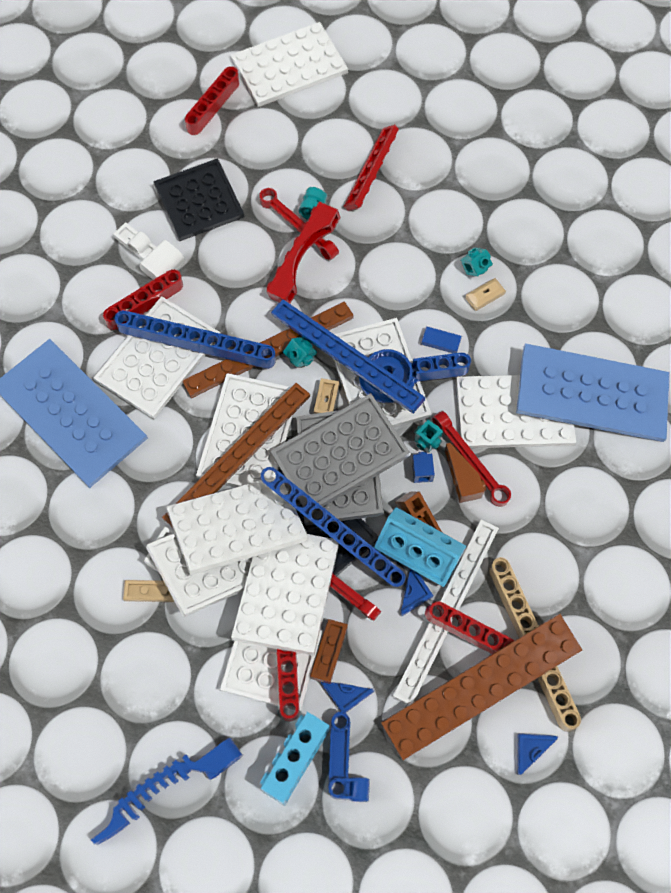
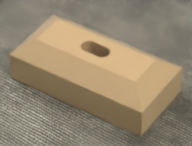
M494 278L466 294L465 298L473 309L477 311L505 295L506 290Z
M321 378L314 414L334 411L339 381Z

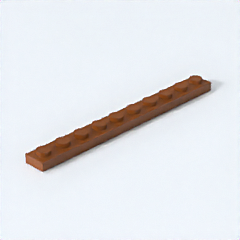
M344 301L311 317V319L327 330H331L352 320L354 315ZM289 328L260 343L272 346L277 357L283 354L292 338L302 336ZM247 351V352H246V354H251V353H253L252 351ZM266 355L263 358H270L271 356ZM225 359L185 379L183 385L192 399L224 383L227 373L240 375L256 366Z
M295 383L177 503L216 493L310 398V393ZM167 512L162 519L173 528Z

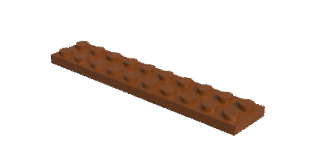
M557 614L383 720L381 724L402 760H405L581 652L582 648L561 614Z

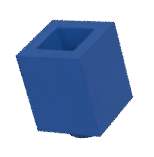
M418 452L413 455L412 470L414 483L433 482L435 473L432 453Z

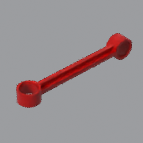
M263 189L259 195L261 205L264 208H273L301 233L305 222L277 199V193L274 189ZM265 196L274 197V199L270 201H266L263 198ZM321 238L314 243L328 261H331L339 254L337 246L330 240L326 241Z
M440 411L432 416L433 424H436L443 431L457 451L479 473L480 479L484 480L487 489L491 492V502L497 507L505 506L511 498L510 489L505 485L497 483L452 426L451 419L444 411ZM497 490L505 492L507 500L503 502L498 501L494 497V492Z
M332 574L330 587L374 622L381 613V610L369 600L363 598L336 575Z

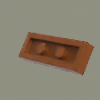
M328 619L310 676L311 679L331 685L348 624Z

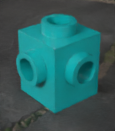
M480 248L469 250L468 254L460 260L467 275L477 277L487 272L488 268L493 265L490 253L486 249Z
M303 337L292 338L283 353L290 359L291 364L296 367L308 366L313 362V357L317 351L309 341Z
M427 420L423 425H419L414 432L416 446L428 453L432 449L436 450L442 443L443 431L430 420Z

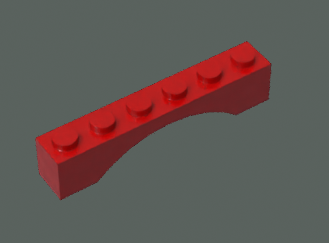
M320 201L312 209L308 222L304 223L302 232L295 238L292 249L286 253L282 266L278 267L276 276L267 286V293L270 299L279 303L285 300L291 304L297 294L296 274L299 263L306 251L316 241L333 232L341 218L338 209Z

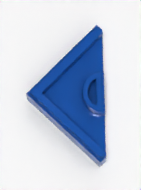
M411 568L401 616L411 612L434 596L419 573Z
M321 682V685L336 706L344 713H347L374 693L372 688L332 682L330 685Z
M518 734V775H522L558 740V736Z

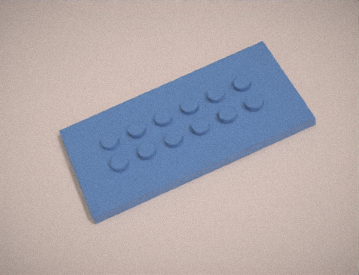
M48 339L0 378V396L89 488L148 439L147 435L51 339Z
M525 343L522 352L516 413L664 442L667 439L670 372Z

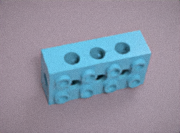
M396 507L387 518L374 548L445 587L466 545Z
M309 712L305 716L301 715L295 724V729L297 730L293 735L291 733L288 735L283 744L285 745L283 753L278 752L272 762V771L270 773L266 772L260 782L263 793L284 806L329 733L330 725ZM308 735L311 737V740L308 743H303L300 741V738ZM298 754L300 758L297 762H290L288 760L290 755ZM282 772L288 774V779L284 782L277 780L278 775Z

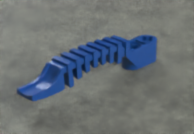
M228 738L196 762H192L187 754L182 757L185 763L175 760L172 762V766H165L163 768L164 771L161 773L157 771L153 774L155 777L152 779L148 777L145 780V784L137 785L134 792L129 791L126 798L122 797L118 800L119 804L113 808L110 824L91 839L92 843L99 845L130 824L122 813L123 810L132 819H139L140 816L130 804L134 803L142 811L145 805L139 797L142 796L145 801L149 802L153 798L147 791L151 789L157 795L160 792L156 786L160 783L164 788L169 786L165 780L169 777L171 782L176 784L179 782L175 776L179 773L182 779L186 781L189 779L187 774L194 771L205 773L208 779L212 780L237 762L243 754L232 738Z

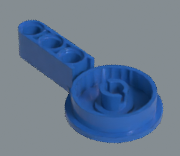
M391 349L379 350L368 357L412 388L419 381L466 375L471 364V358L466 353L414 358L413 363L402 353ZM439 365H445L447 368H441ZM422 367H426V368H428L429 370L424 371V370H422L421 368H422ZM359 377L360 386L366 395L371 393L375 400L380 403H395L394 400Z

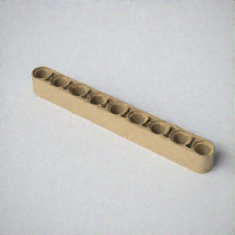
M496 558L490 567V576L518 637H521L536 628L538 623L510 563L505 558ZM495 566H502L504 568V572H498L495 569ZM503 584H510L513 590H506ZM512 602H518L521 605V609H515L512 606ZM526 620L530 627H522L520 621ZM556 666L537 679L559 727L563 731L570 732L579 727L581 717ZM547 677L554 678L556 681V685H549L547 682ZM556 696H561L564 699V706L557 704ZM566 716L572 717L574 720L573 726H569L565 722Z

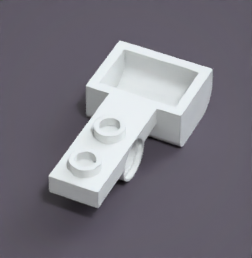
M126 222L113 234L114 238L142 260L139 263L140 269L153 280L171 269L177 270L185 262L182 253L164 239L156 247L151 243L146 234L141 231L137 232Z

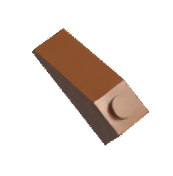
M446 443L444 451L459 503L481 499L484 491H486L484 480L480 479L479 473L451 443Z
M410 491L395 501L399 509L441 531L420 491Z

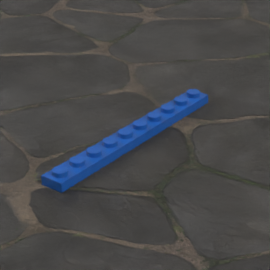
M282 300L272 310L271 314L273 317L412 414L425 401V396L285 300Z

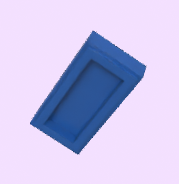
M426 326L421 345L450 353H457L462 336Z

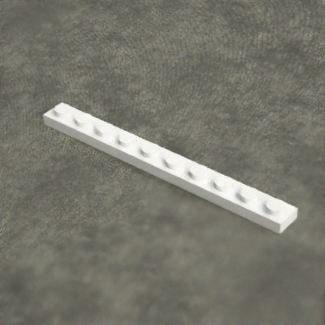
M480 520L440 602L459 611L499 529L498 527ZM436 609L434 613L436 617L440 616L439 609ZM451 617V623H453L455 617ZM431 622L429 623L393 695L395 699L407 705L414 702L448 633L447 630Z

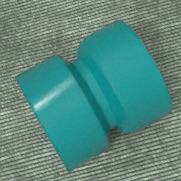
M317 187L307 188L298 210L299 214L309 220L312 209L318 205L319 201L324 204L326 203L327 194Z

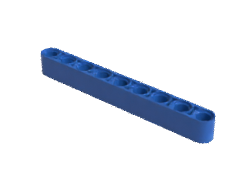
M122 310L115 315L118 330L126 335L262 368H272L276 363L275 350L270 345ZM247 351L253 352L251 354H246ZM266 355L271 356L270 358H263Z
M266 467L262 470L260 477L265 485L394 587H399L405 582V574L401 569L273 467ZM268 470L274 471L276 475L275 479L271 482L264 479V473ZM283 483L291 485V491L288 494L280 492V486ZM298 496L306 497L307 503L305 506L299 507L296 505ZM316 508L322 510V517L320 519L312 518V511ZM331 521H336L338 524V528L334 532H330L327 529V525ZM346 534L353 535V542L351 544L343 542ZM368 547V555L361 557L359 555L360 548ZM378 559L384 560V566L381 569L375 568V562ZM393 572H399V580L395 582L391 581V574Z

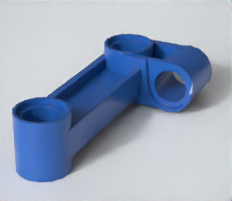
M337 712L331 720L329 794L336 800L369 802L370 779L348 778L350 718L344 712ZM343 718L346 720L347 725L344 728H338L335 725V720ZM335 783L343 785L344 792L341 795L333 793L332 786Z

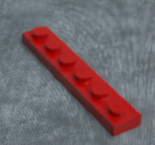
M395 124L382 129L343 206L347 211L359 209L363 205V200L370 191V186L375 180L379 168L383 165V160L388 154L392 142L396 139L399 128Z

